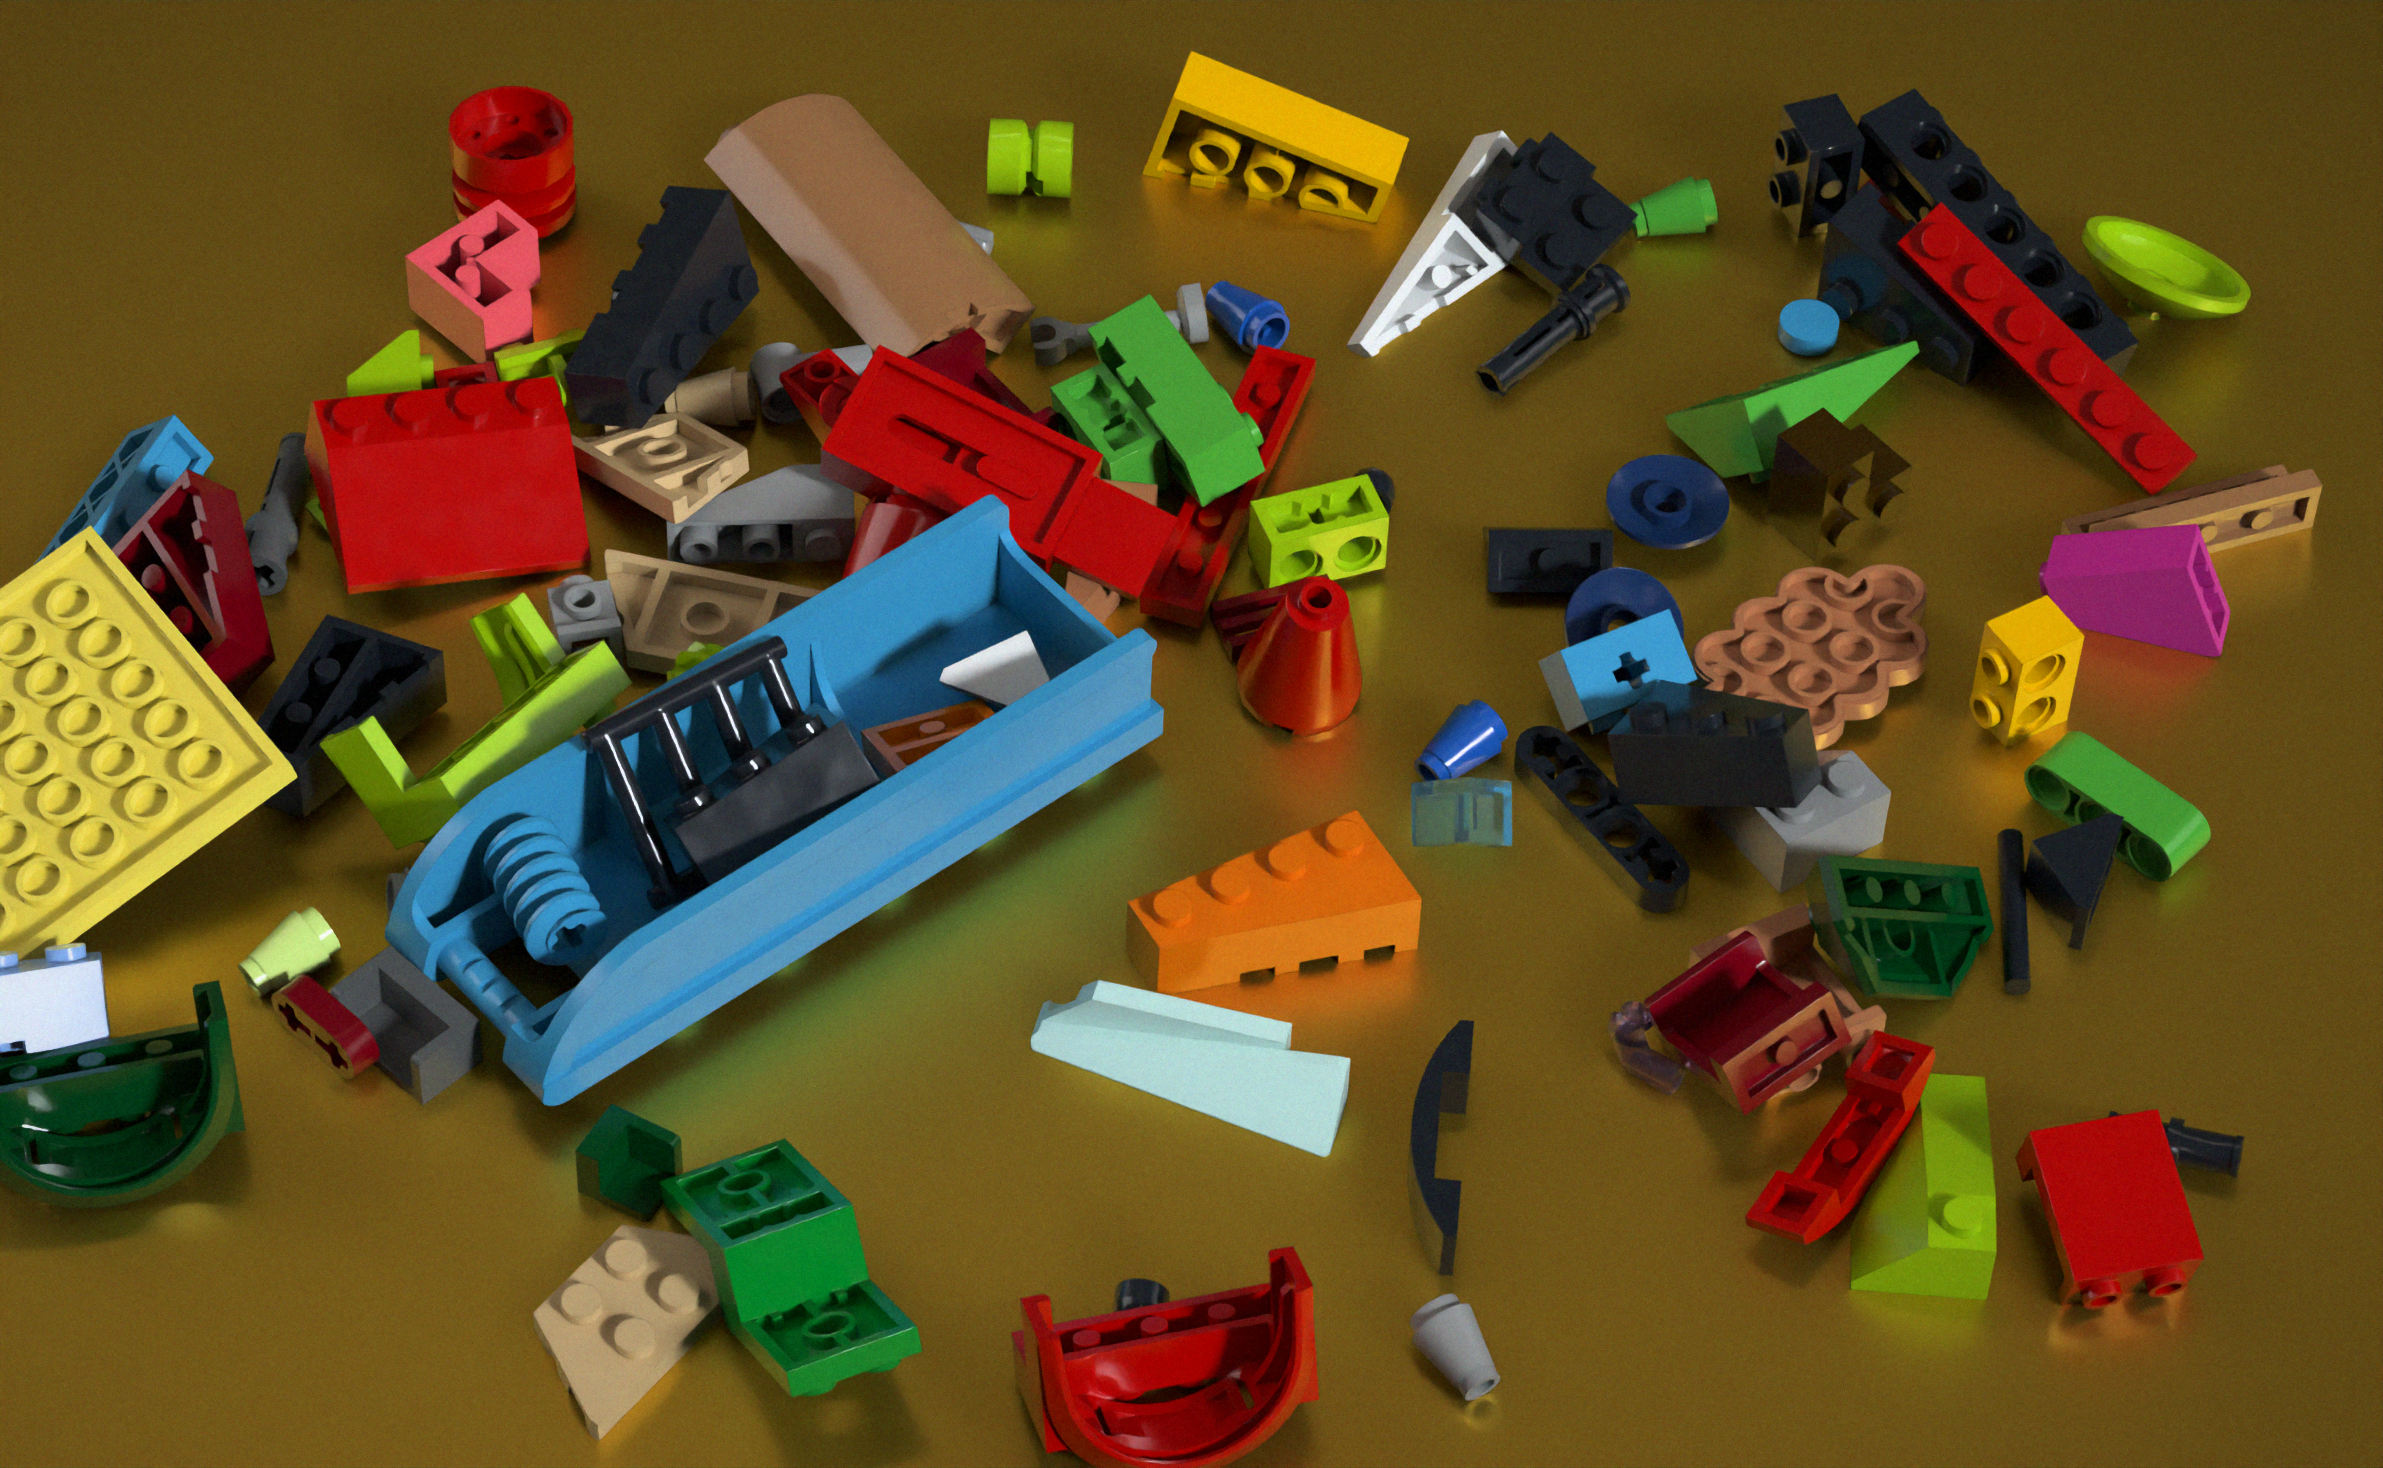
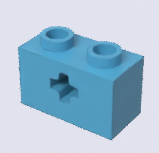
M1670 609L1562 649L1538 662L1566 732L1588 724L1592 735L1615 727L1625 716L1623 710L1635 706L1660 680L1687 685L1698 679ZM1623 670L1627 681L1617 683L1613 672Z

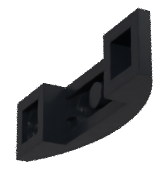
M1460 1020L1449 1031L1427 1064L1414 1103L1408 1155L1407 1186L1413 1223L1428 1259L1439 1275L1453 1276L1461 1181L1434 1178L1439 1114L1444 1112L1466 1115L1474 1021Z

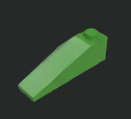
M1917 340L1873 349L1812 368L1810 372L1759 385L1760 388L1733 396L1725 395L1665 415L1667 426L1723 478L1748 474L1751 484L1770 480L1779 433L1822 408H1825L1843 423L1920 352Z

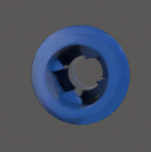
M1220 281L1214 284L1205 297L1206 310L1212 314L1245 353L1254 354L1259 344L1279 349L1285 342L1290 330V321L1279 302L1232 285L1228 281Z
M1475 699L1468 705L1459 704L1422 751V754L1414 761V767L1426 784L1439 790L1445 784L1452 782L1501 752V743L1508 736L1507 728L1500 716L1486 703Z

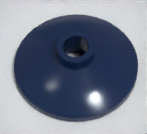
M1658 454L1635 459L1622 466L1613 475L1607 488L1606 508L1615 526L1629 538L1654 548L1684 549L1708 541L1722 529L1728 517L1729 495L1721 479L1705 465L1682 456Z
M1627 567L1605 569L1584 580L1571 595L1564 615L1565 643L1567 647L1607 633L1610 623L1622 627L1670 609L1681 639L1684 641V625L1681 612L1672 594L1653 576ZM1623 670L1613 672L1617 683L1627 681Z

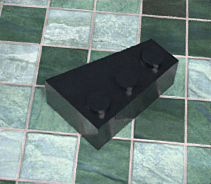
M1868 182L1828 220L1816 300L1831 306L1838 314L1840 320L1877 339L1886 346L1917 340L1920 352L1912 358L1913 360L1965 387L2000 350L1898 250L1897 243L1917 223L1912 219L1906 225L1901 223L1877 202L1883 194Z
M1660 680L1635 706L1628 710V713L1607 734L1621 804L1797 808L1822 780L1809 709Z

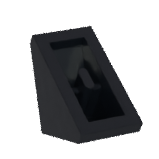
M2110 813L2040 837L2031 842L2025 871L2026 887L2070 948L2082 950L2115 859L2124 819L2123 816Z

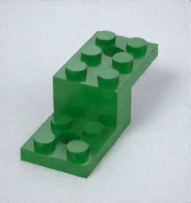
M786 1139L659 1181L665 1207L708 1252L725 1325L792 1398L798 1395L816 1396L826 1393L836 1386L837 1381L863 1372L879 1373L888 1371L899 1365L902 1358L922 1352L917 1326L869 1279L853 1204Z

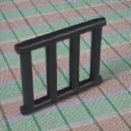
M779 636L759 642L596 723L595 726L580 733V741L583 748L589 754L596 752L653 885L652 888L647 890V899L655 911H660L671 904H676L707 887L702 883L692 866L676 874L620 741L651 726L680 796L690 789L704 784L675 714L705 699L731 763H733L742 755L753 750L754 747L728 687L758 673L781 728L803 711L781 659L787 657L788 652L784 641Z

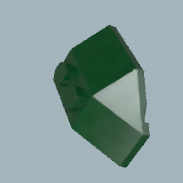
M1826 855L1817 859L1804 882L1809 901L1808 916L1811 926L1817 934L1819 946L1866 997L1936 1001L1951 998L1972 966L1979 946L1987 942L1994 930L1979 867Z

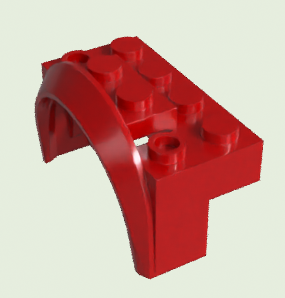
M1294 1246L1269 1250L1270 1282L1072 1321L1053 1324L1051 1300L1046 1294L1020 1298L1023 1330L1011 1332L1015 1379L1046 1454L1062 1450L1075 1452L1079 1457L1098 1468H1220L1240 1459L1268 1440L1291 1416L1298 1404L1319 1400L1313 1284ZM1212 1378H1222L1194 1394L1167 1402L1132 1404L1112 1401V1399L1119 1401L1136 1399L1145 1391L1175 1385L1199 1387L1207 1384ZM1236 1380L1245 1383L1255 1404L1251 1409H1248ZM1098 1408L1100 1412V1421L1095 1412Z

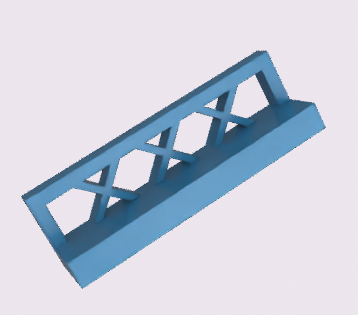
M175 414L130 431L36 563L90 525L108 547L112 549L186 469L203 475L214 460V457Z

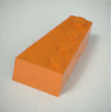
M1356 809L1128 901L1126 953L1153 992L1164 995L1177 994L1240 982V973L1262 969L1271 970L1274 972V975L1299 971L1300 962L1332 956L1336 957L1337 963L1354 961L1364 958V950L1391 945L1394 953L1417 949L1422 898Z

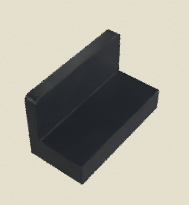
M1483 527V540L1487 541V592H1574L1584 580L1593 574L1613 568V530L1608 528Z

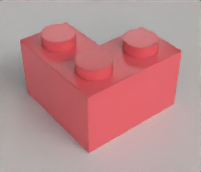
M499 199L405 256L410 308L475 362L494 361L496 366L494 352H498L500 347L521 342L523 345L534 342L531 293L529 289L541 282L538 230Z

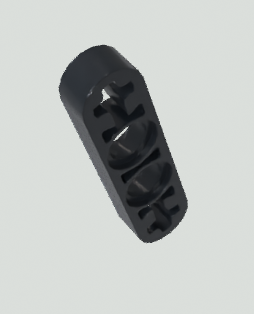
M1534 726L1521 733L1516 742L1514 772L1519 780L1635 904L1643 910L1653 913H1667L1679 908L1686 899L1690 877L1689 865L1684 857L1633 804H1621L1618 788L1567 734L1551 726ZM1534 754L1538 755L1536 758L1532 757ZM1553 756L1555 758L1554 764L1548 758ZM1574 790H1586L1593 793L1598 798V801L1589 806H1578L1569 802L1565 795ZM1612 831H1624L1633 835L1637 842L1629 847H1616L1606 842L1603 836ZM1649 874L1655 879L1654 881H1648ZM1669 879L1671 884L1666 885L1664 881Z

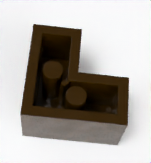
M1822 408L1778 434L1765 520L1811 560L1817 562L1836 549H1846L1856 541L1859 535L1881 522L1887 523L1892 521L1903 511L1908 501L1907 492L1912 465L1862 423L1849 430L1825 408Z

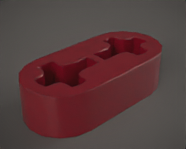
M300 974L272 994L274 1010L286 1029L344 1079L352 1080L380 1059L378 1044L366 1025L309 976Z

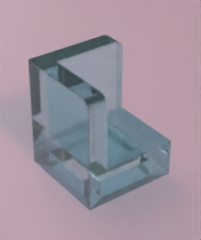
M1463 777L1411 783V831L1413 846L1424 848L1456 844L1490 848L1512 846V782Z

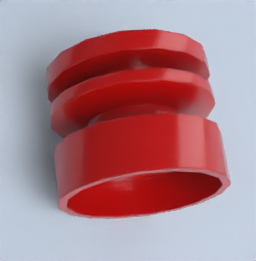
M500 86L483 90L460 102L450 115L448 128L450 162L453 166L451 180L454 190L453 210L458 220L462 222L499 199L538 230V239L548 237L565 227L575 214L577 204L576 166L573 163L575 151L573 116L566 104L549 92L527 86Z

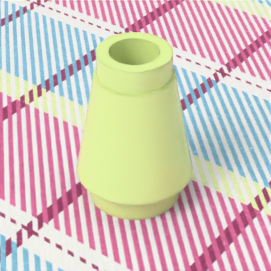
M310 906L300 914L293 910L248 955L246 960L238 964V968L250 988L259 997H262L269 991H274L288 984L300 974L308 975L331 965L330 957L338 952L341 946L326 920L315 908Z

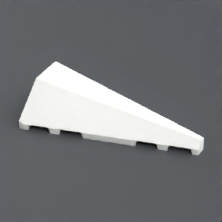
M1502 130L1475 136L1346 345L1352 352L1365 358L1375 356L1379 353L1380 348L1399 335L1410 332L1421 324L1420 321L1441 307L1448 306L1510 264L1508 260L1470 231L1478 209L1472 204L1477 193L1493 176L1503 182L1514 171L1509 166V163L1519 148Z

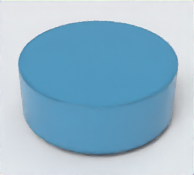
M1795 300L1787 304L1780 313L1778 338L1781 344L1793 353L1803 356L1824 354L1830 351L1836 344L1839 330L1838 314L1831 306L1818 300Z

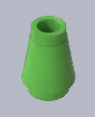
M1690 175L1639 199L1637 202L1627 205L1638 214L1635 225L1632 227L1636 238L1705 233L1706 226L1718 223L1716 201L1707 178L1694 181Z

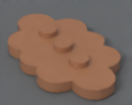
M1892 564L1867 566L1849 578L1828 568L1806 567L1796 569L1784 575L1777 583L1774 597L1752 598L1739 604L1732 613L1729 630L1712 632L1702 637L1695 644L1690 661L1698 679L1692 683L1695 687L1809 709L1816 750H1822L1834 744L1843 734L1845 721L1869 719L1881 713L1888 702L1889 687L1906 685L1918 679L1926 670L1929 640L1926 632L1919 626V623L1924 619L1927 589L1925 584L1913 571Z

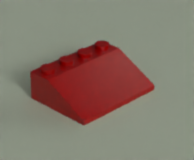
M554 376L312 401L304 450L347 595L590 567L591 553L570 425Z

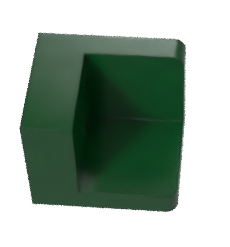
M614 1104L608 1107L575 1150L578 1192L641 1222L650 1221L664 1203L659 1181L683 1173L681 1138L676 1133Z

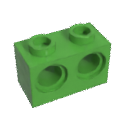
M1104 362L1050 387L1053 409L1059 414V433L1103 454L1100 479L1158 485V493L1170 488L1163 437Z

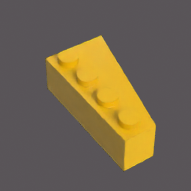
M1191 51L1142 175L1163 179L1165 171L1191 176L1190 185L1214 190L1216 182L1248 188V197L1269 202L1271 198L1279 196L1296 198L1303 209L1376 224L1395 181L1410 138Z

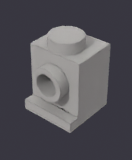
M573 575L564 579L559 587L547 588L551 633L565 654L569 655L588 647L572 648V642L604 637L605 643L621 667L624 668L622 627L620 618L617 615L610 580L594 581L587 575Z

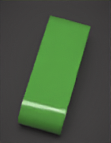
M2081 731L2066 733L2028 766L2024 773L2025 785L2033 799L2044 809L2071 827L2110 813L2123 816L2124 819L2115 857L2152 881L2164 882L2170 879L2202 850L2211 839L2209 824L2194 805L2090 735Z

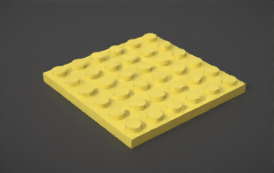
M91 525L0 589V952L17 951L18 961L46 958L45 948L69 944L298 778L290 762Z

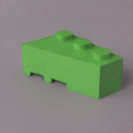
M1151 294L1087 329L1100 363H1105L1163 437L1167 469L1202 507L1266 471L1257 449L1258 446L1264 443V440L1255 421L1246 411L1241 414L1237 411L1227 391L1220 383H1216Z

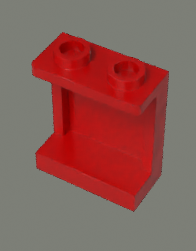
M2158 1109L2029 1131L2015 1159L2022 1182L2035 1180L2064 1274V1282L2057 1292L2062 1306L2083 1303L2086 1309H2098L2120 1301L2123 1295L2147 1291L2150 1297H2163L2177 1293L2187 1287L2188 1282L2204 1260V1255Z

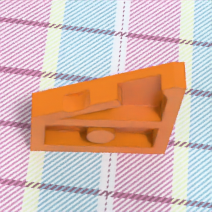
M979 698L860 730L863 753L880 773L889 778L995 713Z

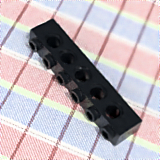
M1914 88L1861 116L1857 125L1865 139L1861 168L1908 222L1912 219L1918 224L1942 202L2119 378L2123 376L2139 343L2127 323L2111 311L2096 294L2089 280L2073 268L2058 251L2051 237L2035 225L2020 208L2013 194L2005 190L1982 165L1979 156L1972 149L1966 147L1945 123L1942 114L1935 107L1930 106Z

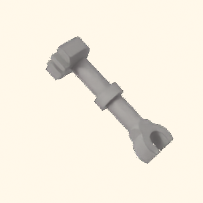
M1200 283L1181 285L1176 293L1177 310L1164 311V313L1178 332L1183 334V337L1189 344L1208 342V321ZM1039 317L1029 321L1036 365H1054L1061 362L1066 355L1073 354L1079 348L1092 347L1093 344L1087 329L1101 321L1076 325L1067 321L1061 322L1052 317Z

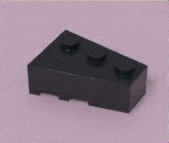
M327 614L256 722L290 762L298 778L262 804L305 818L348 783L319 745L324 738L330 734H337L358 725L367 717L373 715L392 744L395 745L447 703L443 651Z
M815 702L758 747L735 760L728 770L708 785L701 784L681 795L672 805L675 810L666 816L663 821L702 883L708 888L880 784L881 781L844 721Z

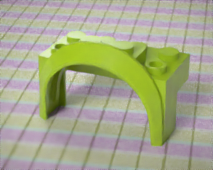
M522 592L483 609L468 620L495 673L504 709L424 776L416 779L373 715L367 717L358 725L337 734L328 735L319 745L369 809L396 850L416 842H422L427 846L440 829L485 788L573 738V733L582 725L585 729H588L607 718L617 709L613 699L632 682L604 640L566 655L526 594Z

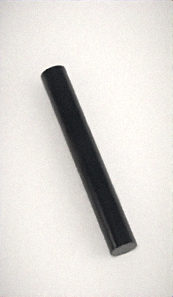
M2005 829L1997 835L2004 988L2009 994L2023 995L2031 989L2023 834L2016 829Z

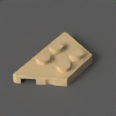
M683 412L653 415L642 429L604 425L605 435L577 438L571 434L576 467L674 525L685 521L749 471L746 447Z
M606 549L604 553L606 579L610 580L617 615L621 622L622 645L627 667L662 674L672 671L676 664L677 655L681 651H687L695 641L728 647L822 592V590L612 549Z
M621 1225L533 1312L534 1330L547 1354L552 1355L556 1360L559 1377L568 1394H574L585 1415L586 1427L590 1435L598 1441L723 1316L708 1252L694 1236Z

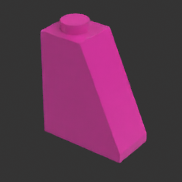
M2198 524L2054 536L2048 561L2043 562L2040 566V589L2042 595H2048L2076 627L2206 657L2221 656L2231 611Z

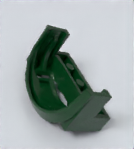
M219 980L196 984L192 988L198 1023L0 1059V1181L26 1197L50 1205L82 1209L123 1205L152 1196L177 1183L207 1158L221 1138L225 1137L228 1133L244 1131L245 1123L228 1016ZM153 1112H157L134 1126L103 1135L74 1137L46 1133L49 1131L57 1134L73 1133L82 1129L87 1123L118 1118L123 1121H138L147 1118ZM171 1113L179 1115L183 1135L176 1139ZM33 1139L36 1140L40 1165L32 1162L29 1142Z

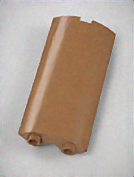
M807 93L775 103L752 115L742 123L729 126L721 134L718 144L704 159L866 344H870L873 352H875L880 344L910 359L972 327L986 340V349L1001 354L1036 309L1035 305L844 98L827 94Z

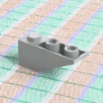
M820 464L789 465L718 494L681 523L674 525L666 520L668 561L695 565L846 561L855 538L854 491L821 475Z

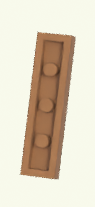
M2283 464L2064 519L2062 520L2060 533L2061 535L2198 524L2210 554L2311 528L2323 485L2312 468L2289 474Z

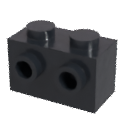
M1837 93L1783 105L1779 131L1775 132L1773 136V147L1776 156L1773 174L1769 175L1767 179L1768 194L1772 205L1776 209L1783 211L1798 238L1826 232L1828 220L1858 190L1865 139Z

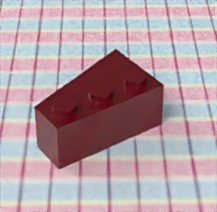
M186 469L111 550L238 700L276 658L236 492Z

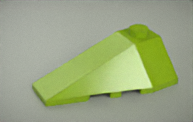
M1930 1073L1918 1105L1902 1138L1879 1176L1866 1192L1851 1227L1850 1290L1986 1300L1997 1253L1996 1193L1985 1077Z

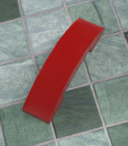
M1875 1030L1843 1075L1848 1094L1794 1172L1791 1174L1781 1170L1776 1171L1746 1214L1745 1221L1747 1226L1804 1245L1819 1239L1835 1227L1866 1194L1902 1138L1929 1078L1936 1057L1934 1047Z

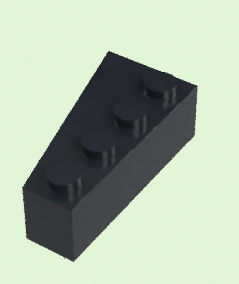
M680 186L667 187L659 201L665 211L658 224H646L637 240V244L642 252L631 271L621 270L611 286L613 294L608 313H596L563 372L580 423L642 429L673 393L677 385L685 379L760 292L757 273L752 267L729 190Z

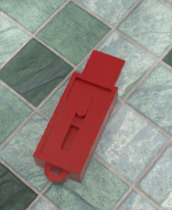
M880 344L860 378L856 376L839 377L833 380L821 394L818 404L819 422L828 434L821 448V475L869 499L878 495V503H885L890 494L902 495L929 506L943 514L946 518L951 517L981 498L994 494L1009 508V529L1014 540L1023 552L1048 575L1056 562L1136 602L1178 524V517L1101 480L1100 473L1103 454ZM845 398H849L841 414H837L836 412L841 402Z

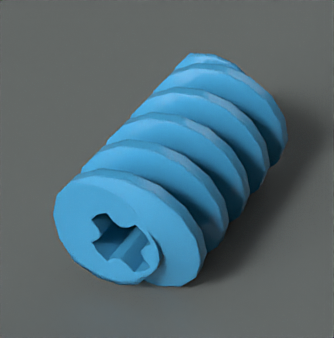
M542 816L526 817L510 824L499 832L486 850L483 859L484 872L493 883L496 894L504 903L507 914L513 920L516 931L524 940V945L533 959L545 965H565L578 962L593 954L603 943L608 933V918L600 911L598 900L589 892L590 886L582 874H579V866L572 856L569 855V848L563 839L559 837V830L552 820Z

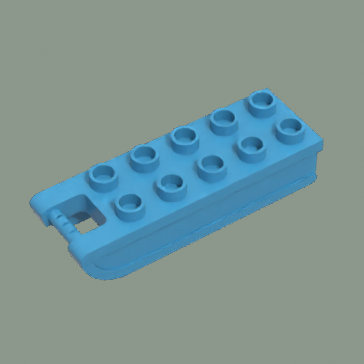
M994 494L987 495L614 714L774 636L781 637L787 647V657L781 659L802 711L816 702L842 719L862 752L863 746L860 730L975 700V698L945 688L939 681L943 669L1026 630L1035 643L1051 679L1050 681L1003 709L986 703L995 713L994 715L708 888L676 904H671L660 911H655L647 899V890L652 888L653 885L596 752L589 754L583 748L579 733L485 788L440 829L408 873L395 900L389 923L385 926V939L398 953L433 982H440L449 978L506 1037L502 1057L503 1062L542 1103L547 1106L563 1104L1162 735L1164 708L1151 698L1152 656L1157 649V642L1142 628L1134 629L1119 639L1023 552L1009 529L1008 506ZM756 673L728 687L755 749L781 729L761 678ZM704 699L676 713L675 716L703 783L708 785L728 770L732 763ZM650 726L620 742L677 874L692 865L663 819L675 810L672 805L680 797V794ZM867 758V760H868V762L870 763V765L872 766L873 770L876 771V772H879L878 769H877V768L871 763V761ZM536 816L551 819L558 828L559 837L566 843L569 848V855L572 856L579 866V874H582L590 886L589 892L598 900L600 911L608 918V933L603 943L594 953L578 962L566 964L581 979L580 983L540 1009H537L486 957L489 953L520 935L514 927L513 920L507 914L504 903L496 894L493 883L484 872L483 862L488 845L499 832L514 822L526 817Z

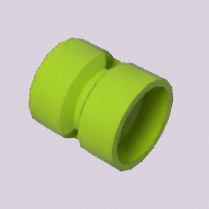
M991 118L988 142L987 194L1021 195L1026 187H1032L1037 196L1070 198L1074 122L1041 120L1035 129H1029L1024 120Z

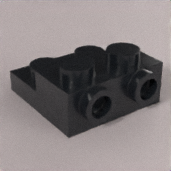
M1550 131L1540 143L1529 138L1520 146L1509 163V166L1514 171L1503 182L1493 176L1484 184L1472 203L1478 209L1470 231L1555 297L1561 291H1572L1585 279L1587 271L1595 264H1599L1635 225L1638 214L1593 179L1597 167Z

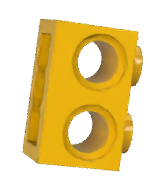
M2048 595L1989 620L1984 625L1969 707L1978 724L1985 729H1989L2005 748L2060 724L2068 718L2085 636Z

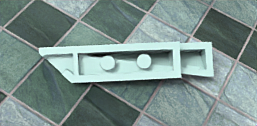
M1097 980L1082 986L1076 1000L1061 1005L1053 1003L1051 1000L1043 1002L1031 1036L1030 1046L1035 1052L1320 1157H1326L1331 1153L1348 1097L1351 1058L1290 1050L1292 1023L1103 980Z

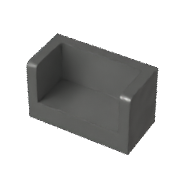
M391 946L381 951L330 990V994L357 1016L373 1035L380 1051V1059L374 1065L421 1105H425L483 1061L479 1019Z

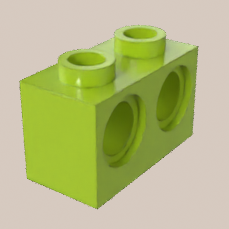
M1368 474L1250 501L1248 554L1265 589L1296 582L1311 576L1327 574L1329 579L1333 581L1382 569L1386 565L1389 515Z

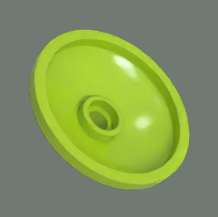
M2095 216L2086 222L2081 237L2086 253L2105 281L2114 290L2129 299L2127 305L2131 310L2146 318L2159 320L2161 315L2188 321L2223 318L2242 311L2251 296L2248 284L2230 266L2201 247L2165 230L2127 218Z

